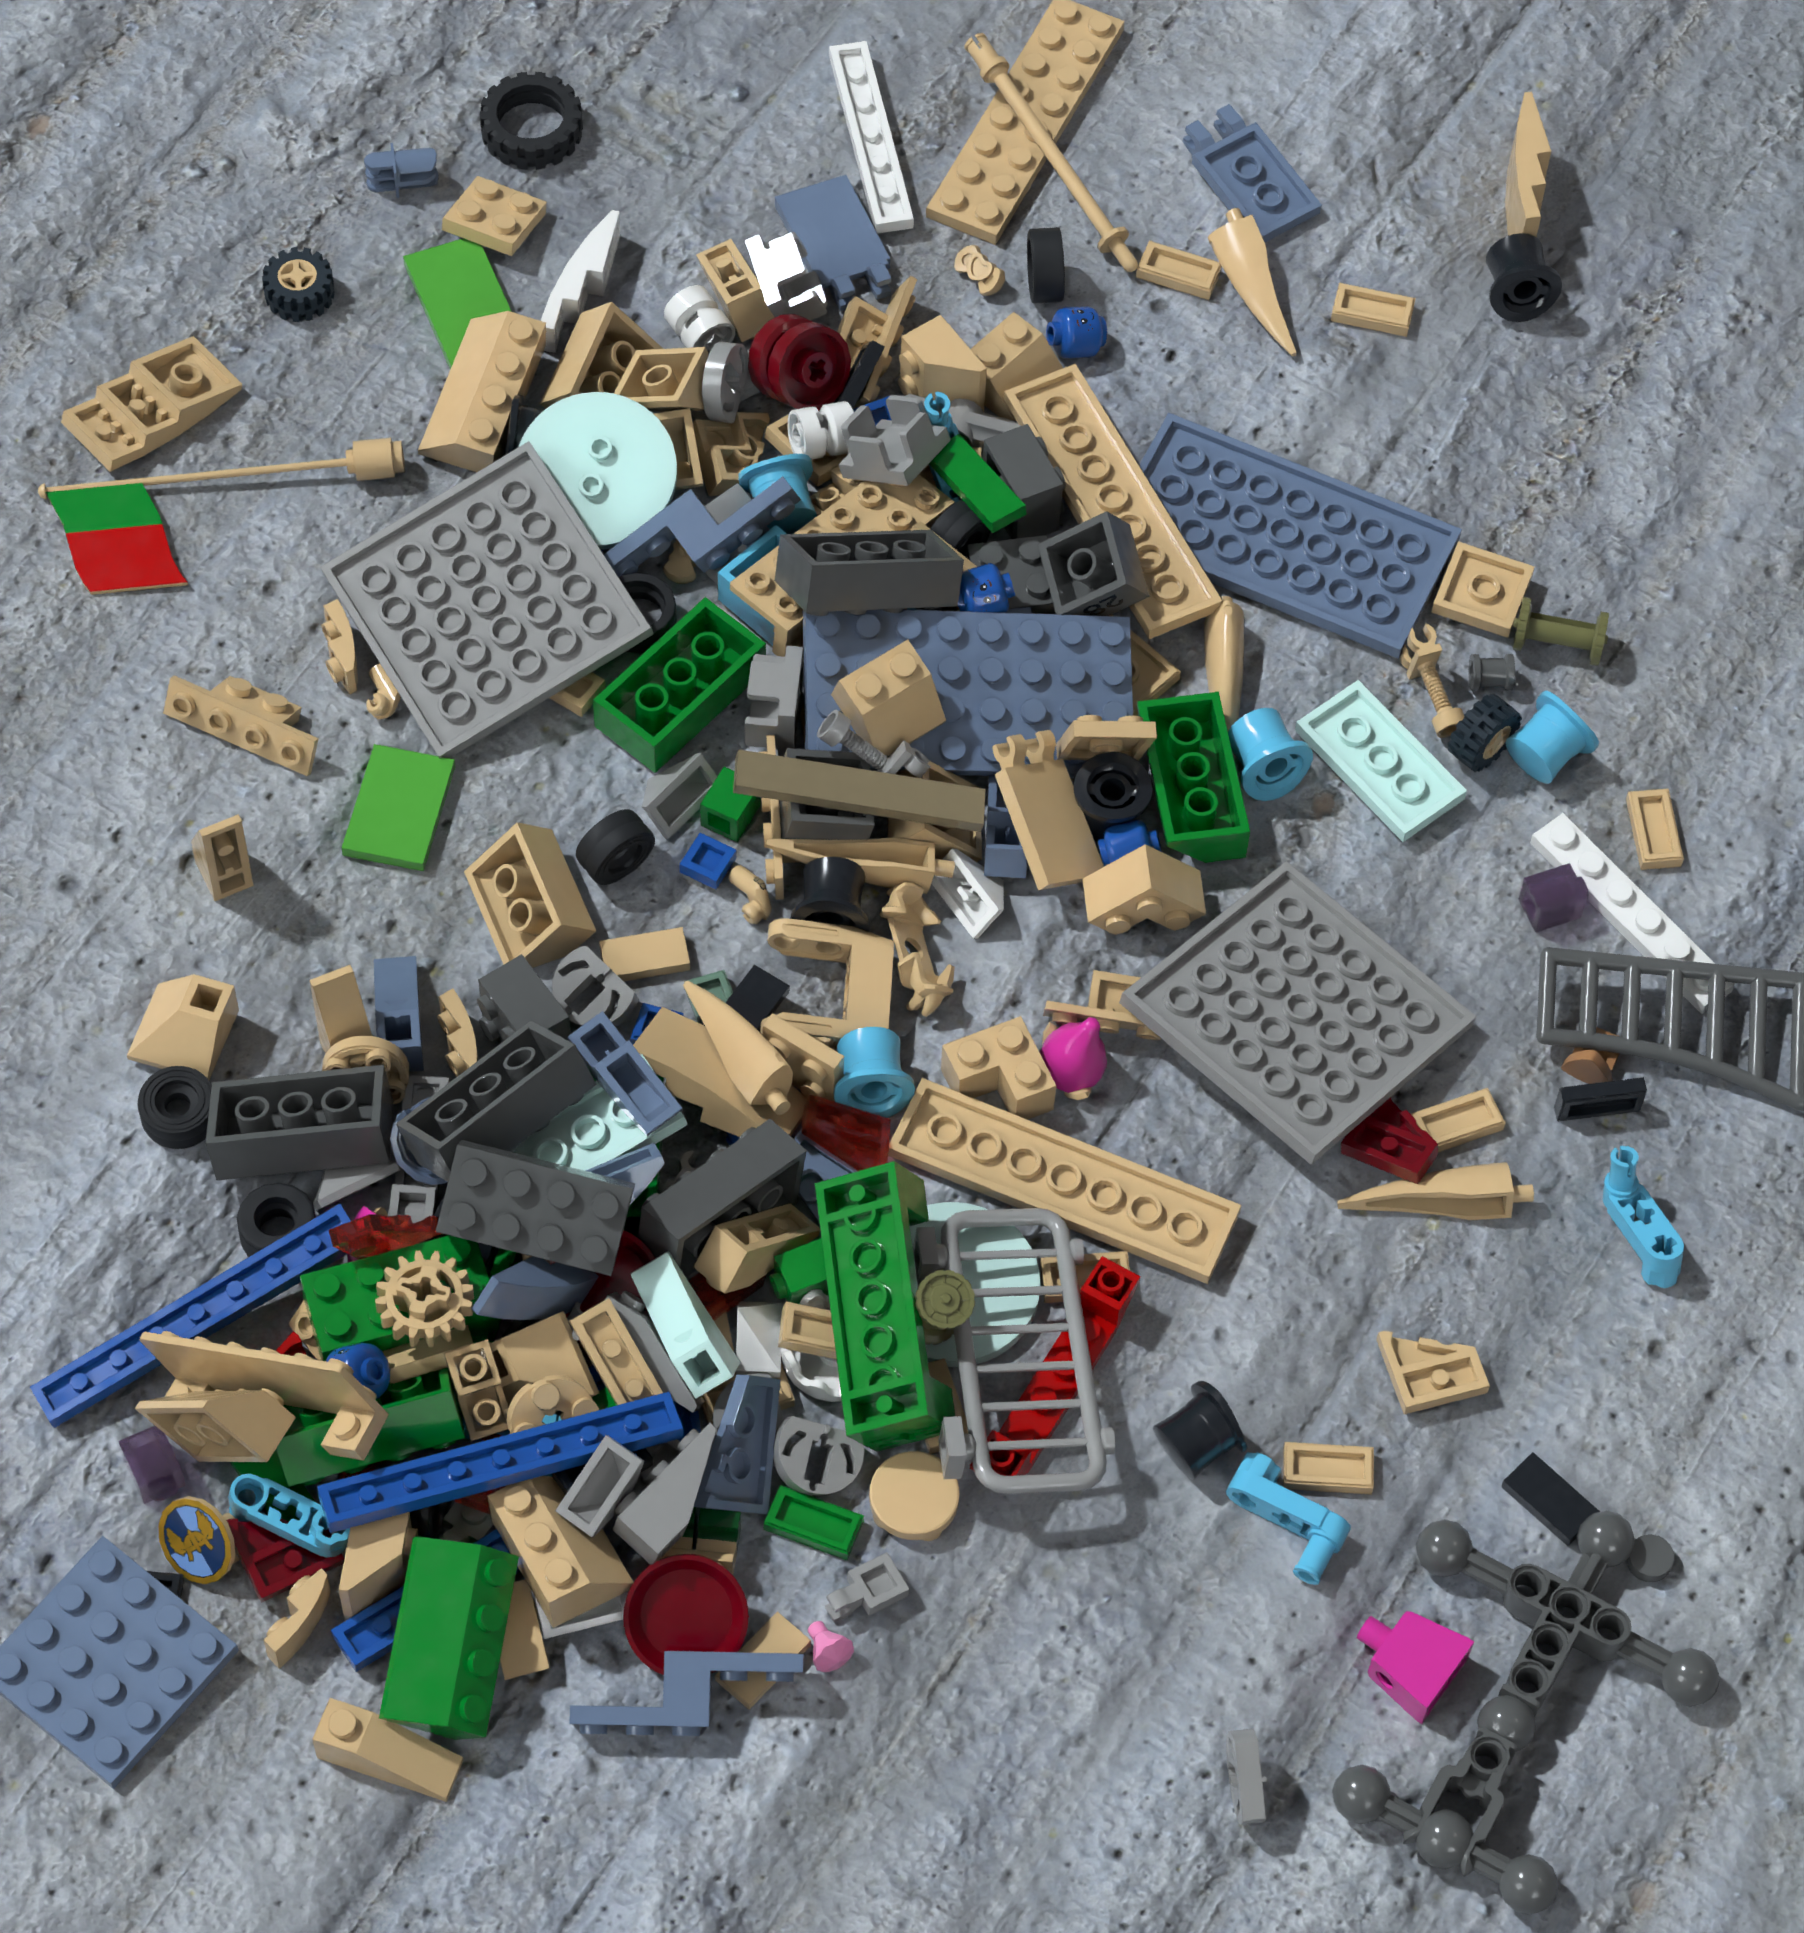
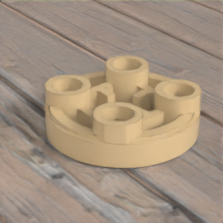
M354 1036L343 1039L334 1044L323 1058L322 1071L384 1065L394 1101L393 1104L400 1103L403 1100L409 1081V1062L406 1055L398 1046L379 1037Z
M920 1451L896 1454L884 1461L872 1477L869 1503L873 1520L878 1527L902 1539L935 1540L950 1525L957 1513L960 1495L957 1479H943L941 1459L932 1454Z

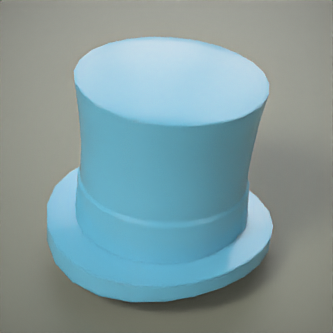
M789 454L770 458L752 464L741 470L738 474L739 485L744 491L752 494L753 498L782 476L800 497L801 500L795 504L793 512L782 520L771 522L767 525L769 529L777 525L786 534H794L817 517L807 488V481L813 472L812 459L809 455Z
M1545 690L1536 700L1537 712L1523 727L1508 737L1505 743L1509 754L1522 770L1537 781L1549 784L1572 757L1578 753L1590 754L1594 752L1599 746V740L1590 727L1567 704L1552 692Z
M1260 708L1251 711L1239 718L1228 730L1232 752L1244 768L1241 773V785L1246 793L1256 800H1275L1292 791L1304 778L1313 761V752L1308 743L1294 741L1287 731L1280 713L1273 708Z
M883 1027L859 1028L847 1033L838 1042L837 1051L844 1056V1077L835 1085L834 1099L838 1108L848 1117L865 1122L880 1121L900 1112L913 1098L915 1084L913 1078L901 1069V1041L899 1036L892 1030Z

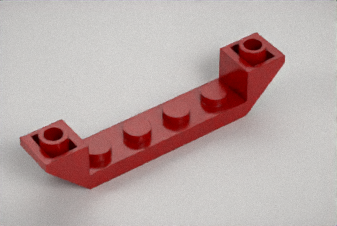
M1103 1256L1080 1290L1092 1370L1116 1334L1141 1277ZM1061 1332L1043 1362L1073 1361L1068 1332ZM1037 1371L1018 1401L1075 1399L1078 1394L1075 1371ZM1069 1408L1011 1411L999 1432L994 1430L990 1432L987 1442L1050 1439ZM1044 1448L989 1451L992 1469L1004 1476L1026 1475ZM971 1462L969 1469L974 1471L973 1462Z

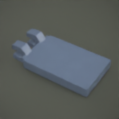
M1230 104L1217 110L1216 115L1219 119L1214 121L1213 125L1223 138L1222 140L1215 143L1212 135L1199 120L1186 126L1185 132L1188 135L1183 137L1182 142L1192 155L1194 167L1228 210L1239 208L1243 217L1253 215L1264 242L1320 214L1322 204L1260 126L1255 122L1246 127L1241 116Z
M847 175L775 196V208L788 233L795 232L806 247L808 255L802 258L804 265L809 273L815 271L818 274L823 289H830L831 295L840 311L846 310L848 303L853 299L852 295H855V288L851 280L865 276L876 300L891 296V289L888 286L891 283V276L887 270L890 268V257Z

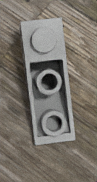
M711 1423L700 1433L692 1429L676 1447L680 1454L670 1464L662 1460L646 1477L645 1480L649 1485L639 1496L632 1491L614 1511L619 1516L613 1531L650 1565L660 1560L684 1535L688 1526L717 1429Z

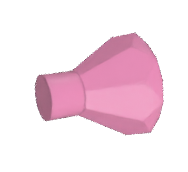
M816 1621L808 1627L807 1632L814 1641L813 1662L817 1671L831 1672L837 1670L851 1658L854 1653L851 1640L829 1631L822 1621Z

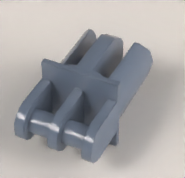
M390 143L391 151L369 153L364 158L367 188L372 192L396 190V198H399V190L431 187L437 185L439 181L438 171L435 167L437 154L435 149L430 147L394 151L393 143Z

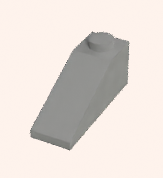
M623 1291L622 1295L617 1292L607 1295L606 1299L609 1298L662 1392L670 1391L672 1399L692 1413L699 1410L705 1402L704 1398L701 1395L695 1399L673 1365L649 1313L644 1310L646 1306L643 1300L627 1291Z

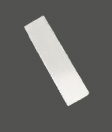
M611 210L587 235L566 264L553 288L541 321L546 322V347L544 351L556 353L564 322L577 323L580 314L584 310L588 294L604 296L620 239L619 211Z

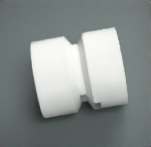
M694 285L679 291L670 299L664 309V318L675 333L681 337V341L686 348L706 347L708 353H710L716 343L720 341H733L735 327L723 311L718 309L717 303L704 286Z
M846 401L824 404L820 411L816 407L791 410L788 415V436L793 454L809 455L812 460L823 458L826 451L831 456L848 454L841 426L854 413L851 405Z

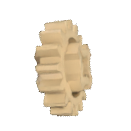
M421 1251L415 1252V1261L410 1263L403 1256L398 1257L399 1269L396 1271L393 1268L386 1267L384 1274L387 1282H377L376 1285L379 1298L375 1299L377 1313H382L380 1315L382 1327L385 1329L393 1326L392 1332L395 1340L401 1339L405 1334L409 1335L411 1347H415L420 1338H426L429 1348L434 1347L435 1337L440 1335L445 1341H451L450 1329L454 1327L457 1330L463 1331L466 1328L463 1316L473 1315V1310L471 1309L473 1303L470 1300L474 1299L473 1285L468 1284L467 1270L456 1272L457 1264L456 1259L453 1257L444 1264L441 1263L438 1251H434L430 1260H424ZM440 1281H445L450 1287L443 1286ZM399 1311L407 1312L409 1315V1319L403 1316Z

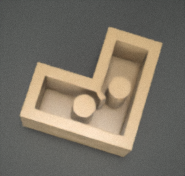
M1146 844L1082 879L1088 923L1114 935L1127 932L1132 926L1147 918L1176 931L1186 928L1192 921L1206 915L1200 870Z
M1021 1016L942 1045L941 1071L950 1089L972 1098L997 1090L1007 1111L1027 1120L1054 1110L1056 1084Z

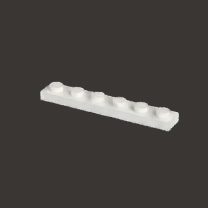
M867 41L829 46V58L873 226L877 234L912 229L914 218Z
M1564 813L1532 835L1530 844L1644 957L1715 964ZM1683 978V996L1701 1014L1707 1011L1708 980ZM1725 982V997L1733 991L1735 983Z

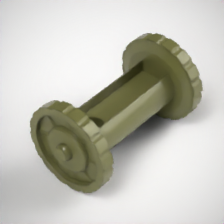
M1523 597L1519 616L1514 619L1513 627L1516 628L1513 650L1521 651L1526 639L1590 650V664L1599 665L1603 646L1608 641V635H1606L1609 618L1608 612L1600 611L1596 623L1593 624L1531 612V598Z
M938 1270L929 1274L922 1280L916 1291L915 1305L922 1318L925 1345H938L950 1339L954 1335L953 1329L964 1324L973 1312L972 1310L975 1306L974 1290L971 1288L970 1282L963 1275L952 1270Z

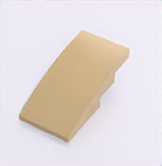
M1532 91L1524 92L1507 170L1505 209L1508 235L1524 233L1537 238L1551 148Z
M192 336L131 361L128 374L97 386L95 398L63 411L61 423L111 472L145 456L209 416L241 391L242 383Z
M661 1007L633 1044L640 1055L643 1054L654 1072L659 1076L667 1078L665 1086L673 1096L703 1107L700 1122L738 1137L751 1127L757 1128L769 1119H772L791 1136L810 1109L811 1101L793 1085H791L786 1097L790 1103V1108L782 1115H777L769 1104L750 1105L729 1078L706 1027L664 1007Z

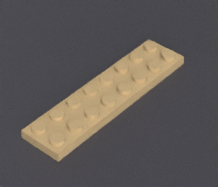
M1053 0L1008 73L1009 78L1055 144L1058 142L1124 31L1123 20L1071 0ZM999 89L926 207V218L994 245L997 244L1047 160Z
M1076 363L1004 391V402L1017 423L1021 426L1028 424L1035 437L1040 436L1043 439L1050 463L1053 467L1057 466L1061 470L1066 483V488L1062 491V497L1077 522L1081 524L1108 511L1130 524L1150 597L1129 607L1148 639L1213 614L1215 609L1222 604V599Z
M924 1078L921 1079L887 1147V1155L1019 1209H1048L1058 1214L1071 1230L1128 1251L1131 1254L1208 1284L1241 1211V1205Z

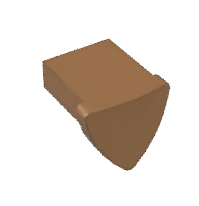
M1596 1027V1033L1617 1036ZM1574 1048L1572 1054L1564 1060L1561 1069L1574 1078L1588 1084L1613 1081L1611 1072L1620 1054Z

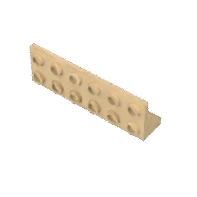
M920 474L908 486L863 481L794 534L911 530L913 525L922 522L931 529L943 512L955 502ZM778 545L730 582V591L775 626L773 630L772 652L776 656L784 657L786 646L803 647V609L774 581Z
M163 1331L161 1334L143 1332L139 1339L175 1377L165 1397L194 1391H215L216 1389L238 1391V1389L261 1390L265 1388L278 1394L285 1401L284 1405L337 1414L321 1443V1446L330 1455L364 1461L389 1415L376 1401V1394L369 1388L361 1385L353 1376V1369L338 1359L331 1358L327 1362L315 1360L302 1353H295L294 1356L280 1354L266 1347L261 1348V1350L248 1349L235 1342H228L227 1345L213 1343L199 1336L195 1337L194 1340L181 1338L168 1331Z

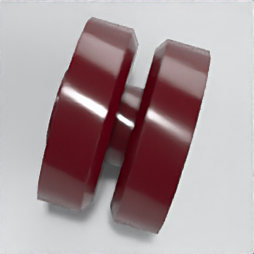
M796 314L779 315L766 322L755 335L749 349L748 370L755 387L760 393L796 409L816 407L819 411L824 404L833 403L843 392L850 376L851 356L848 344L840 333Z

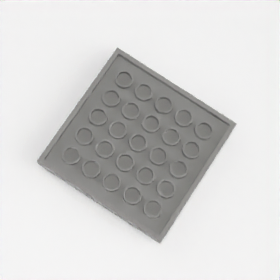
M529 441L320 567L439 758L453 757L654 634L643 614Z
M1287 861L1126 989L1119 1001L1123 1007L1311 1165L1473 1027L1477 1017Z

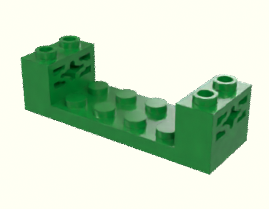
M892 1161L815 1183L846 1436L876 1452L939 1436L943 1417H955L952 1388L929 1375L923 1322L915 1305L918 1284L910 1226L929 1221L924 1180L897 1162Z

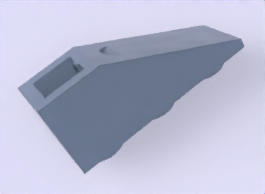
M416 956L374 959L377 1037L392 1042L403 1051L409 1062V1072L424 1071Z

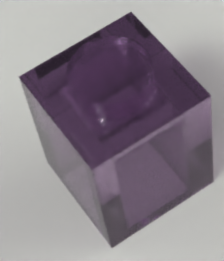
M1568 863L1525 877L1518 900L1535 933L1580 919L1589 894L1584 879L1581 876L1577 877L1571 864Z
M155 1425L118 1441L123 1460L144 1504L152 1500H166L175 1495L178 1489L186 1486L181 1467L165 1433Z

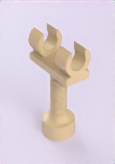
M1425 623L1423 632L1428 642L1418 641L1412 627L1407 638V644L1415 652L1413 658L1409 657L1408 649L1404 645L1400 661L1408 669L1406 674L1409 680L1422 676L1437 712V715L1431 720L1437 737L1445 738L1451 736L1452 732L1457 729L1455 726L1465 716L1461 708H1453L1435 667L1442 648L1440 643L1435 644L1437 636L1434 628Z

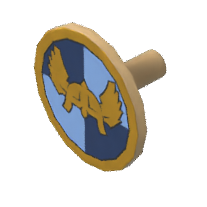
M187 1496L172 1501L163 1510L158 1525L159 1542L166 1559L176 1572L183 1574L189 1581L208 1584L222 1579L231 1570L232 1564L240 1560L235 1552L234 1537L226 1521L228 1519H235V1517L230 1513L222 1515L217 1508L204 1499Z

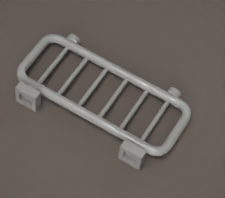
M1041 1208L967 1210L955 1213L946 1220L941 1228V1244L936 1242L934 1227H917L913 1254L918 1286L926 1276L938 1270H952L963 1275L961 1261L1056 1257L1060 1286L973 1289L975 1293L974 1298L1062 1294L1067 1323L971 1327L969 1318L964 1324L953 1329L968 1434H964L961 1416L943 1417L938 1439L943 1479H961L965 1461L972 1460L977 1479L986 1488L996 1493L1019 1494L1081 1491L1095 1486L1101 1481L1106 1472V1455H1112L1115 1452V1435L1112 1427L1101 1428L1075 1265H1083L1084 1262L1082 1239L1071 1240L1066 1222L1058 1214ZM1040 1225L1052 1232L1055 1246L1054 1249L960 1252L958 1233L962 1229L973 1227ZM1068 1332L1073 1361L976 1365L972 1335ZM1050 1370L1075 1371L1079 1399L982 1403L978 1373ZM1064 1408L1081 1409L1085 1438L987 1442L983 1412ZM1087 1447L1089 1466L1085 1471L1079 1473L1004 1476L992 1469L989 1451Z

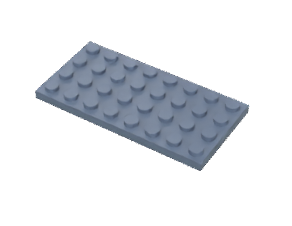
M1169 412L1139 465L1212 584L1398 659L1404 645L1407 644L1410 630L1412 627L1413 629L1415 628L1462 532L1461 528Z
M883 609L867 610L865 614L860 615L850 614L845 611H829L828 615L814 616L807 614L803 610L805 749L852 752L841 743L831 747L817 737L820 725L832 711L838 710L843 713L831 696V693L840 679L907 639L932 675L946 718L945 723L910 743V746L923 753L929 761L955 775L995 776L994 774L1002 769L1000 763L994 757L992 747L995 744L1007 743L1006 738L1008 736L1021 734L1027 740L1036 738L1035 733L1038 731L1051 730L1057 744L1071 723L1080 716L1098 715L1102 717V721H1118L1120 717L1133 716L1130 617L906 609L901 613H890L883 611ZM850 725V730L853 731L854 734H855L856 732L854 731V729H853L852 726ZM1055 747V751H1054V760H1057V749H1056V747ZM1025 755V765L1030 764L1028 757ZM1064 760L1070 778H1075L1078 770L1088 760ZM870 765L871 771H878L877 769H875V767ZM902 766L898 771L905 770L906 768Z

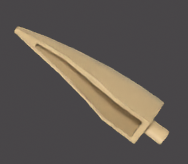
M1233 208L1226 213L1229 223L1213 231L1207 237L1234 288L1254 316L1291 356H1296V349L1274 290L1265 242L1253 215L1243 217L1239 208Z
M1221 596L1222 604L1215 609L1213 614L1206 616L1204 621V649L1209 693L1219 691L1228 731L1238 720L1240 712L1244 666V612L1238 604L1233 602L1231 597Z
M895 837L868 840H766V847L805 864L822 857L849 859L861 866L866 876L865 883L886 888L909 882L924 889L923 894H927L934 876L952 878L955 862L935 859V843Z
M685 981L683 987L703 1021L722 1059L729 1078L750 1105L769 1104L777 1115L786 1113L790 1108V1103L786 1097L793 1077L792 1069L787 1061L735 1009L709 991L690 981Z
M1507 1162L1491 1163L1426 1173L1418 1184L1400 1179L1337 1201L1338 1209L1435 1214L1465 1220L1512 1218L1513 1203L1534 1202V1189L1532 1184L1513 1185Z

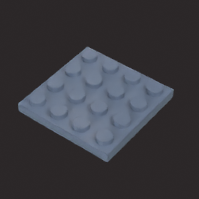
M102 1536L1 1644L0 1695L114 1789L237 1654L239 1649L236 1643Z

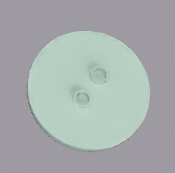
M588 392L564 398L540 413L529 425L520 441L519 447L528 441L531 443L600 550L613 548L666 508L673 499L677 483V461L671 438L663 424L651 411L625 396L606 392Z
M943 1202L927 1205L929 1221L910 1226L912 1247L917 1227H934L936 1242L941 1244V1228L949 1217L962 1211L988 1209L960 1202ZM1015 1226L973 1227L962 1229L958 1233L960 1252L1032 1249L1026 1238ZM1036 1258L961 1261L963 1276L970 1282L972 1289L1040 1286V1272ZM1039 1295L974 1298L975 1306L972 1310L973 1312L969 1317L971 1327L1031 1324L1038 1307ZM1025 1333L972 1335L976 1364L989 1361L1006 1352ZM954 1335L941 1344L926 1345L928 1363L945 1358L948 1367H959Z

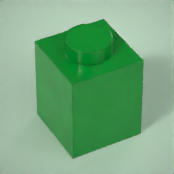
M723 767L700 803V822L702 827L738 842L760 807L761 797L733 793L734 771Z
M822 1238L774 1256V1274H771L769 1277L774 1293L779 1300L785 1298L787 1302L800 1304L804 1295L815 1289L822 1290L825 1295L829 1296Z

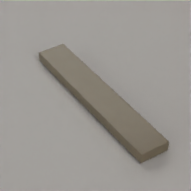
M739 749L735 757L733 793L981 832L984 826L986 789Z

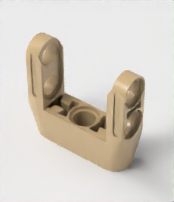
M787 918L776 919L769 924L768 944L781 954L846 963L842 1019L787 1012L777 1014L778 1017L837 1051V1044L840 1039L853 1030L864 1027H883L889 1029L894 955L893 940L853 926ZM769 1017L764 1018V1019L761 1021V1027H760V1033H761V1034H762L763 1024L766 1022V1020H767Z

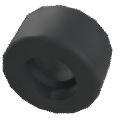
M284 1183L266 1184L250 1192L240 1204L236 1217L241 1246L247 1256L250 1257L316 1218L314 1205L307 1194L293 1185ZM273 1217H287L295 1222V1226L283 1235L270 1236L261 1231V1226Z

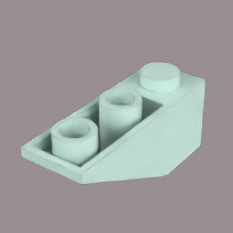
M665 1252L632 1272L630 1275L673 1365L695 1399L732 1378L740 1361L670 1252Z

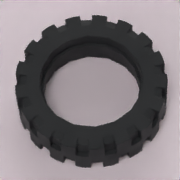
M520 72L514 78L507 76L500 80L498 86H491L487 91L488 97H483L481 101L480 126L484 145L488 144L490 154L493 157L499 156L500 161L505 165L510 166L512 163L517 165L518 169L528 170V167L534 166L536 170L544 169L550 163L557 165L563 161L565 155H572L575 151V144H579L581 141L583 122L580 99L578 96L575 97V91L569 84L565 86L562 84V79L556 76L549 78L546 77V73L535 72V75H527V72ZM526 103L543 104L551 107L563 118L557 129L548 135L538 138L518 137L510 134L500 125V120L506 112Z

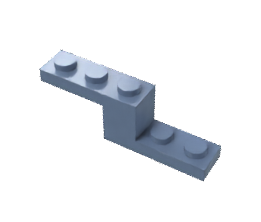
M782 476L734 514L718 524L699 497L689 489L607 551L604 556L619 578L622 575L636 573L640 564L650 557H657L664 553L670 547L671 541L677 538L694 563L705 573L709 569L714 570L724 565L730 558V553L742 544L748 545L757 540L763 532L762 529L771 522L782 520L790 515L795 509V504L801 499Z
M664 1651L663 1707L570 1705L569 1724H580L579 1734H607V1725H626V1735H654V1726H672V1735L700 1736V1727H710L711 1671H720V1680L747 1681L748 1672H766V1681L794 1682V1673H803L804 1654Z

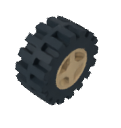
M293 247L290 253H286L285 250L278 252L279 258L272 256L268 260L269 266H264L262 276L267 306L270 305V310L274 314L279 312L280 318L287 320L289 316L292 317L293 322H300V317H305L306 321L313 320V314L316 313L319 317L324 314V307L330 308L335 295L333 273L328 260H323L322 254L317 251L312 255L311 249L305 247L303 252H298V247Z
M1495 694L1484 696L1481 702L1478 700L1473 705V708L1464 714V719L1455 726L1457 729L1452 732L1451 740L1448 742V751L1474 772H1480L1484 767H1489L1493 760L1496 761L1501 756L1500 753L1507 749L1506 739L1513 735L1521 725L1522 716L1520 713Z

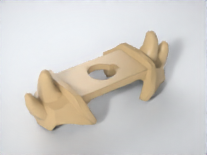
M904 882L901 885L891 887L887 891V895L890 896L889 902L882 907L880 917L887 919L899 958L897 965L902 986L914 990V995L906 1004V1009L914 1011L923 1007L922 1015L927 1017L940 1006L944 997L953 993L951 986L954 980L955 967L948 964L940 976L935 975L922 931L924 926L939 925L941 920L922 897L924 889L915 883ZM905 941L910 942L917 952L909 954L905 947Z

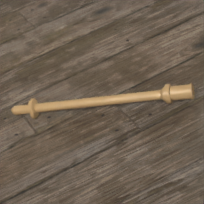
M984 33L975 34L979 42L978 46L972 37L969 38L964 48L981 69V78L986 83L996 84L1102 237L1097 244L1101 253L1112 252L1124 270L1134 272L1138 267V262L1124 243L1129 237V231L1125 227L1114 228L1007 75L1009 63L1005 57L997 54Z

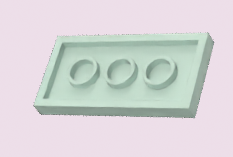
M1359 680L1296 722L1295 732L1308 743L1402 842L1465 800L1467 790Z
M595 1081L597 1085L586 1092L578 1103L568 1106L551 1119L546 1128L533 1133L520 1143L513 1153L585 1171L649 1144H656L688 1124L682 1112H679L650 1135L646 1136L602 1086Z

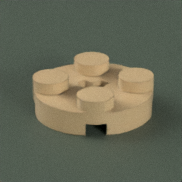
M562 1375L544 1376L545 1379L538 1380L533 1384L529 1382L516 1393L508 1408L507 1426L510 1434L546 1425L542 1422L544 1416H553L556 1410L562 1411L560 1418L564 1420L598 1411L599 1408L588 1391L575 1380Z

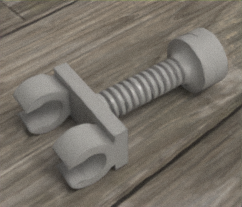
M838 710L832 711L824 719L817 732V737L829 746L833 747L838 743L843 744L857 756L859 755L860 758L878 770L877 772L896 774L904 766L911 774L921 778L931 767L928 765L929 759L919 750L912 748L905 740L890 757H887L856 733L854 734L850 730L851 720Z

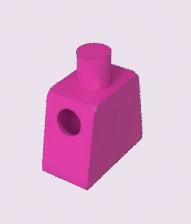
M1406 1611L1393 1629L1370 1616L1356 1637L1376 1651L1367 1672L1369 1677L1420 1724H1423L1467 1662L1474 1645V1641L1411 1611Z

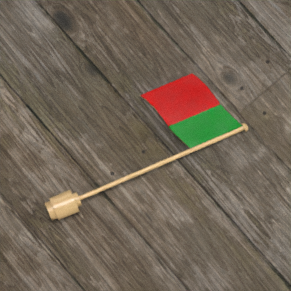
M390 437L353 441V449L346 450V458L53 487H46L44 483L39 486L38 494L43 499L48 497L64 527L75 569L91 595L188 585V582L182 576L172 558L161 517L144 486L347 466L348 474L355 473L357 481L395 478V473H405L402 441H392Z

